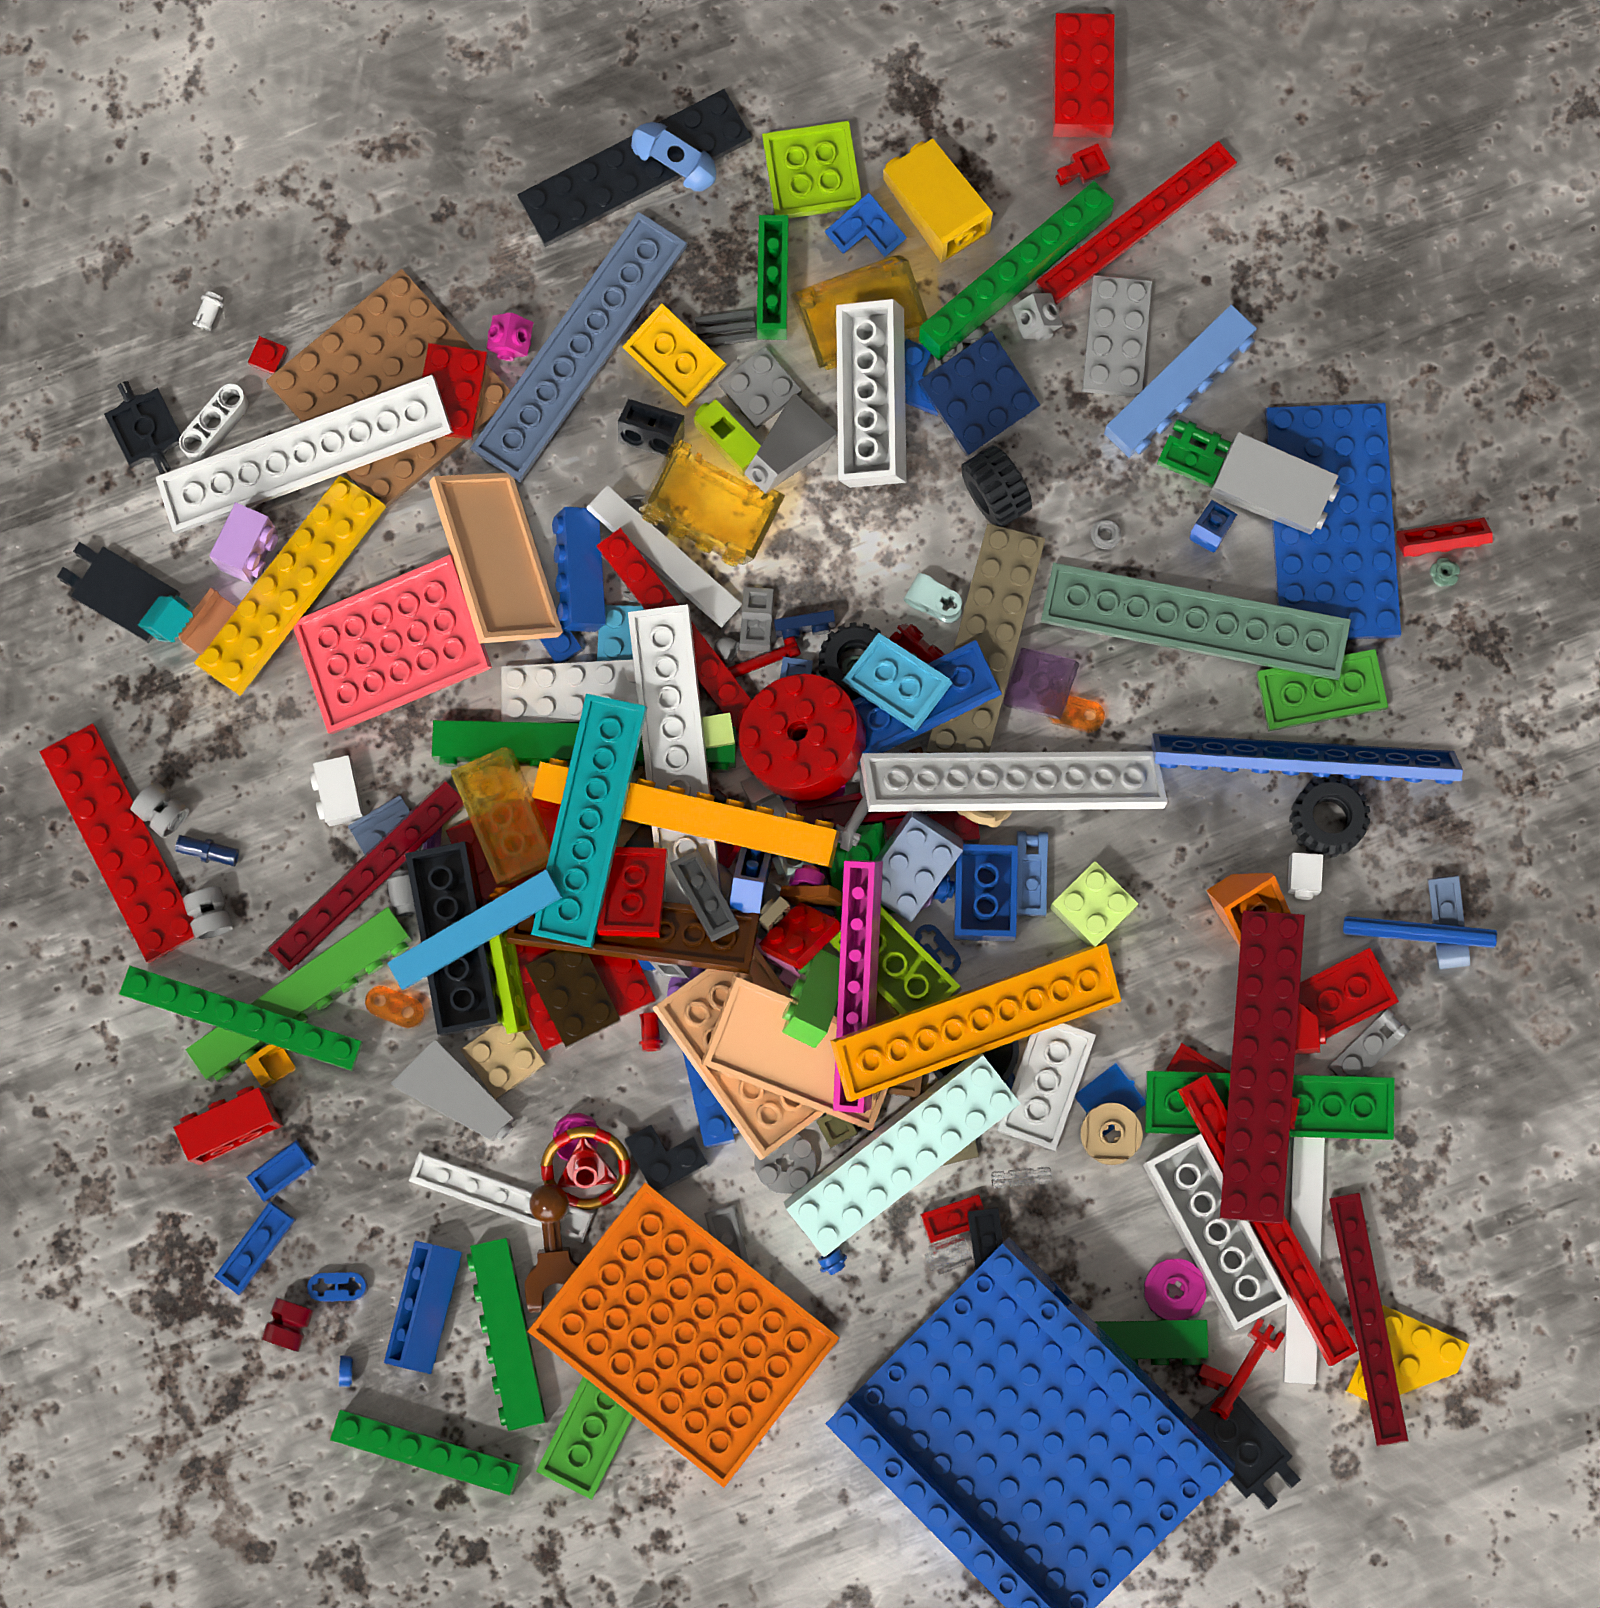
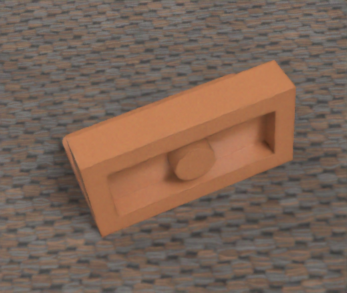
M211 587L192 611L193 618H189V623H185L186 627L182 628V632L178 633V639L194 652L202 655L237 610V607L220 596L217 590Z

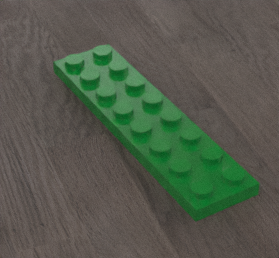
M1146 1071L1145 1133L1201 1134L1178 1089L1207 1074L1228 1112L1231 1073ZM1294 1075L1292 1097L1299 1098L1300 1100L1295 1127L1290 1129L1289 1137L1394 1140L1395 1078Z

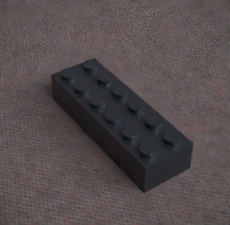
M464 841L405 853L421 943L483 907L472 844ZM489 941L427 977L438 1035L448 1036L503 1025L501 1021V1002L495 990V970L489 958L491 951Z

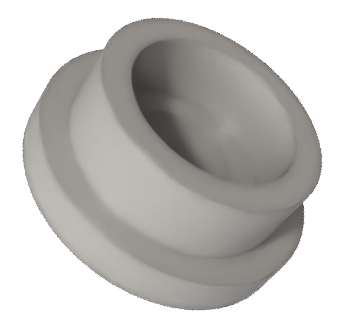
M1109 519L1098 521L1091 530L1093 543L1101 549L1115 547L1121 538L1120 527ZM1108 531L1111 534V538L1105 540L1100 536V533Z

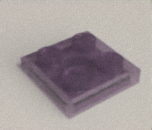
M1021 648L1003 704L1009 708L1061 720L1079 663L1073 659Z

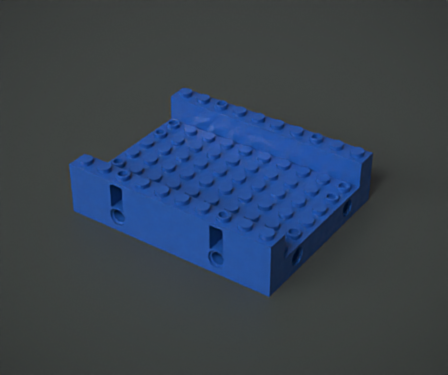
M1010 1237L825 1423L1006 1608H1096L1208 1495L1212 1497L1234 1475L1235 1461Z

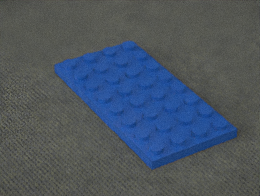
M1386 404L1266 408L1267 445L1338 475L1335 484L1340 485L1333 502L1327 500L1323 509L1324 512L1328 513L1321 529L1315 528L1311 535L1272 520L1277 605L1351 619L1347 640L1400 638L1401 623Z

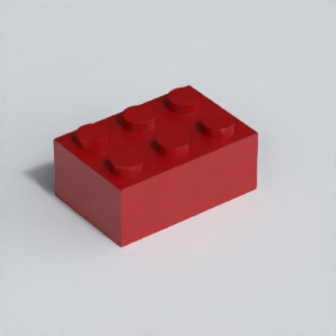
M253 1085L236 1092L237 1097L228 1102L225 1099H221L208 1105L209 1111L200 1115L197 1112H193L180 1118L181 1124L173 1128L187 1160L194 1164L202 1165L282 1127L283 1123L270 1094L260 1087L254 1089Z

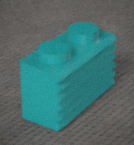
M171 595L169 597L159 596L138 626L158 641L175 642V637H179L178 633L182 632V628L186 627L185 623H189V618H193V613L188 610L191 606L177 595L175 597Z

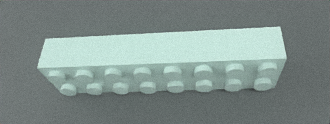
M982 1053L970 1057L783 1202L785 1208L822 1256L825 1257L1021 1103Z

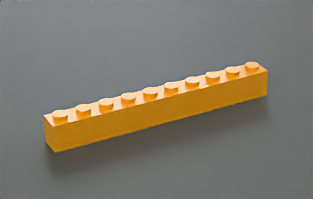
M550 758L549 763L540 761L532 797L561 805L569 768H567L568 762ZM638 778L637 784L630 783L622 819L832 868L840 831L833 829L834 823L816 819L815 825L804 823V816L787 812L785 818L773 815L774 809L756 805L755 811L744 809V802L727 799L726 804L714 802V795L697 792L696 797L684 795L685 789L667 785L666 790L655 788L656 782Z

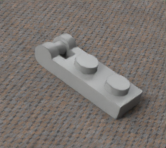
M1389 1007L1328 1068L1336 1076L1363 1077L1411 1029L1405 1023L1401 1024L1394 1017L1395 1013ZM1384 1025L1393 1032L1388 1039L1379 1031Z

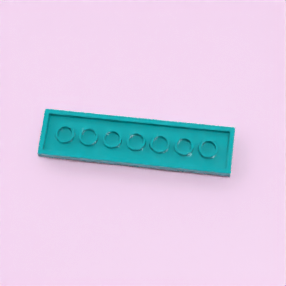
M586 694L546 867L563 897L536 913L531 935L593 948L598 919L604 902L648 707Z

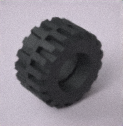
M992 445L961 465L962 477L972 499L985 518L993 525L1004 527L1032 509L1031 495L1022 475L1009 456L997 446Z
M857 622L850 623V627L846 628L844 624L839 626L837 632L831 631L828 634V639L823 641L821 651L819 652L820 675L839 685L851 701L861 697V695L844 684L842 680L846 675L839 669L838 661L840 656L850 649L866 650L878 633L881 634L879 629L875 627L872 630L870 625L863 623V626H857Z
M1328 777L1327 780L1320 778L1313 784H1308L1298 795L1291 807L1292 813L1289 816V823L1293 825L1291 828L1292 835L1296 834L1298 837L1296 842L1300 846L1304 844L1307 847L1305 851L1310 854L1314 851L1323 855V858L1326 855H1330V858H1333L1339 854L1344 855L1349 852L1364 837L1367 832L1366 829L1370 824V818H1368L1370 806L1365 805L1367 798L1364 794L1360 796L1357 792L1359 788L1355 784L1351 787L1347 784L1348 780L1343 778L1341 781H1336V777ZM1321 802L1337 804L1346 815V827L1339 833H1327L1321 830L1313 818L1314 807Z

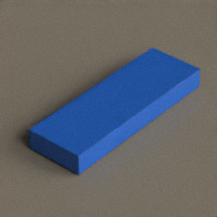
M270 1201L214 1277L233 1292L241 1295L296 1219Z

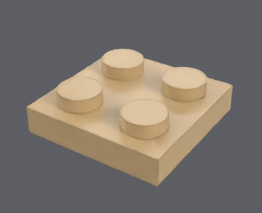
M503 1025L491 1027L460 1049L495 1100L501 1098L546 1065L523 1032L507 1034L506 1028Z

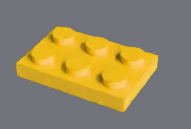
M663 303L659 305L622 346L686 408L694 402L727 365Z

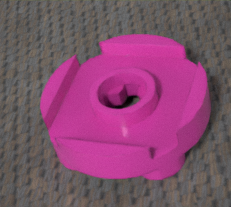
M1167 1259L1156 1264L1148 1272L1144 1281V1299L1150 1310L1158 1317L1165 1320H1185L1194 1316L1205 1302L1206 1288L1204 1277L1201 1271L1187 1260ZM1178 1281L1181 1283L1180 1290L1183 1291V1295L1181 1297L1176 1295L1174 1298L1168 1296L1170 1291L1166 1287L1168 1283L1175 1284Z

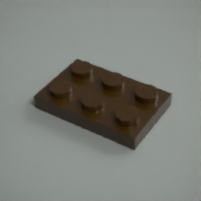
M555 950L525 965L566 1049L621 1022L588 953Z

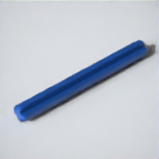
M1351 916L1345 917L1343 922V933L1349 935L1494 948L1497 944V931L1492 929Z

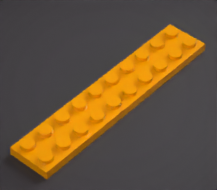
M1101 942L1096 947L1090 946L830 1041L846 1100L852 1102L1121 1002V997L1107 943Z

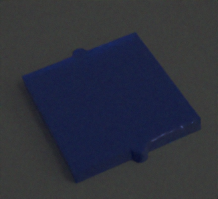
M1116 1063L1077 1092L1074 1097L1086 1113L1103 1103H1118L1126 1106L1134 1113L1145 1105V1100L1134 1087V1081H1129ZM1108 1125V1130H1103L1102 1134L1104 1136L1114 1129V1125Z

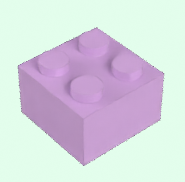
M235 502L209 556L220 571L253 584L255 577L259 578L264 571L266 564L264 559L268 551L272 552L277 544L278 535L276 534L278 531L268 516Z

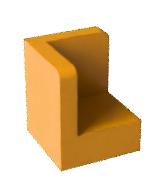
M270 1044L245 1060L259 1084L265 1089L296 1069L285 1049Z

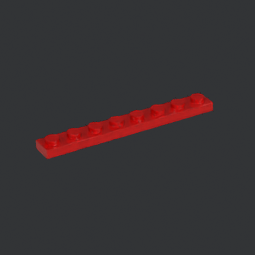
M1217 141L1039 278L1035 285L1042 293H1051L1057 305L1090 280L1093 275L1099 273L1235 168L1237 161Z
M621 527L596 545L644 610L679 606ZM691 621L698 681L723 714L730 713L732 726L736 727V731L739 734L743 714L752 700Z

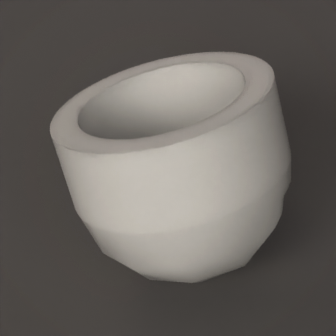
M723 637L715 643L714 651L722 661L729 664L736 657L740 643L732 638Z

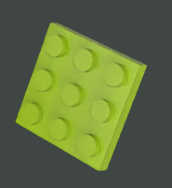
M849 121L762 134L774 215H788L790 219L849 210L862 199Z

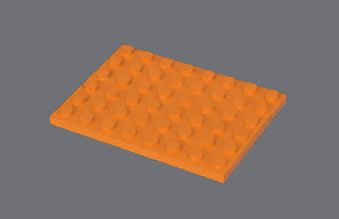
M645 1182L527 1330V1332L723 1488H725L839 1340L836 1334Z

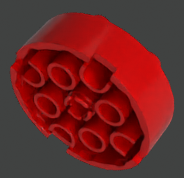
M795 674L772 682L752 699L741 720L739 746L746 765L766 789L775 795L792 798L794 801H810L837 791L855 774L862 752L866 748V729L860 712L839 685L822 676Z

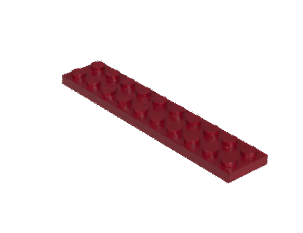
M1243 910L1220 1207V1219L1283 1225L1305 915L1246 910Z

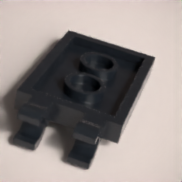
M79 542L73 552L77 557L91 564L83 578H80L67 568L62 567L57 578L75 589L71 595L74 600L149 644L153 636L139 627L138 624L159 596L169 597L171 595L175 597L176 595L180 596L181 593L104 546L99 553H96L85 544Z
M1225 1388L1200 1410L1192 1420L1235 1461L1234 1475L1229 1481L1245 1499L1253 1493L1260 1503L1269 1510L1278 1500L1263 1484L1273 1474L1277 1473L1290 1489L1301 1481L1299 1476L1287 1464L1293 1456L1239 1395L1234 1401L1233 1410L1226 1420L1220 1417L1221 1414L1216 1411L1214 1413L1211 1411V1405L1217 1397L1224 1395L1227 1390Z

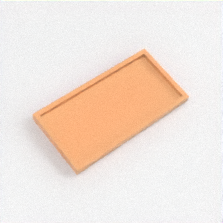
M508 473L434 476L429 481L478 642L492 643L559 637L563 631L514 478Z
M734 977L701 1064L872 1131L888 1088L872 1094V1109L865 1113L833 1111L835 1056L830 1040L836 1039L837 1017L833 1016L828 1033L817 1047L813 1048L782 1033L786 1021L782 1019V1015L788 1003L792 1002L793 999L741 978Z

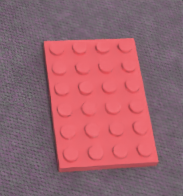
M452 555L445 556L304 616L293 627L329 734L345 730L492 668L484 643L478 642Z

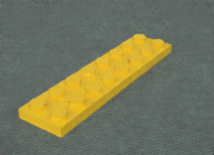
M339 475L240 602L237 610L203 654L199 655L195 660L194 664L241 696L385 510L386 506Z

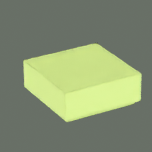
M730 713L702 717L706 749L735 744Z

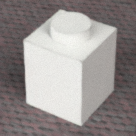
M1292 853L1289 856L1287 893L1295 894L1296 899L1310 900L1313 899V895H1318L1322 891L1323 855Z

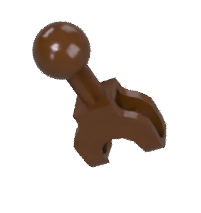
M554 1184L539 1186L534 1190L529 1201L532 1215L535 1219L542 1222L544 1249H539L537 1253V1265L531 1269L525 1280L526 1302L530 1313L541 1311L544 1304V1290L549 1285L555 1283L564 1285L580 1264L571 1257L570 1247L562 1246L560 1220L564 1218L568 1211L569 1199L566 1192Z

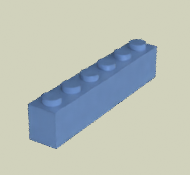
M1230 305L1106 425L1104 435L1128 458L1135 452L1139 455L1143 453L1151 444L1149 439L1156 432L1162 434L1171 425L1172 421L1170 418L1175 413H1184L1193 403L1191 398L1198 391L1203 394L1213 384L1214 381L1211 379L1219 371L1222 374L1225 373L1235 362L1232 358L1239 351L1244 354L1254 344L1255 340L1253 337L1257 328L1233 305Z

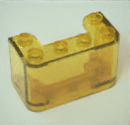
M678 439L670 445L639 507V511L643 513L641 518L650 524L658 525L660 523L668 527V532L679 539L686 537L696 542L694 546L703 552H715L722 556L721 561L729 566L737 567L738 564L745 565L754 560L785 495L774 489L766 494L762 490L759 491L760 488L755 484L752 486L702 459V454L697 452L695 455H692L690 451L692 445Z

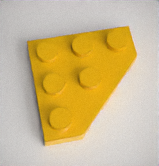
M1382 1305L1400 1395L1458 1373L1470 1344ZM1359 1357L1345 1391L1368 1401Z

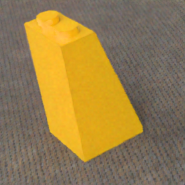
M933 138L926 143L921 141L915 144L910 149V153L902 158L897 156L885 165L883 180L940 263L945 262L990 233L993 212Z

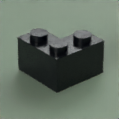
M649 1125L624 1139L648 1185L659 1194L709 1167L694 1137L666 1151L653 1126Z

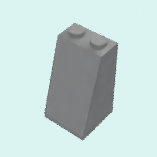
M1238 432L1232 441L1209 495L1311 535L1315 528L1321 529L1328 514L1323 509L1327 500L1333 502L1340 485L1335 484L1338 475Z

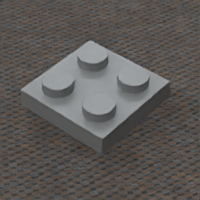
M765 346L718 382L719 387L756 430L781 411L792 395L796 393L800 396L802 394L799 386Z

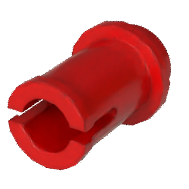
M655 1012L639 1014L642 1041H639V1046H642L643 1052L660 1051V1045L663 1044V1040L660 1039L658 1015Z

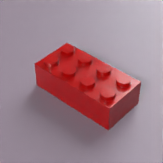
M1056 13L1053 51V137L1111 138L1114 127L1115 14Z

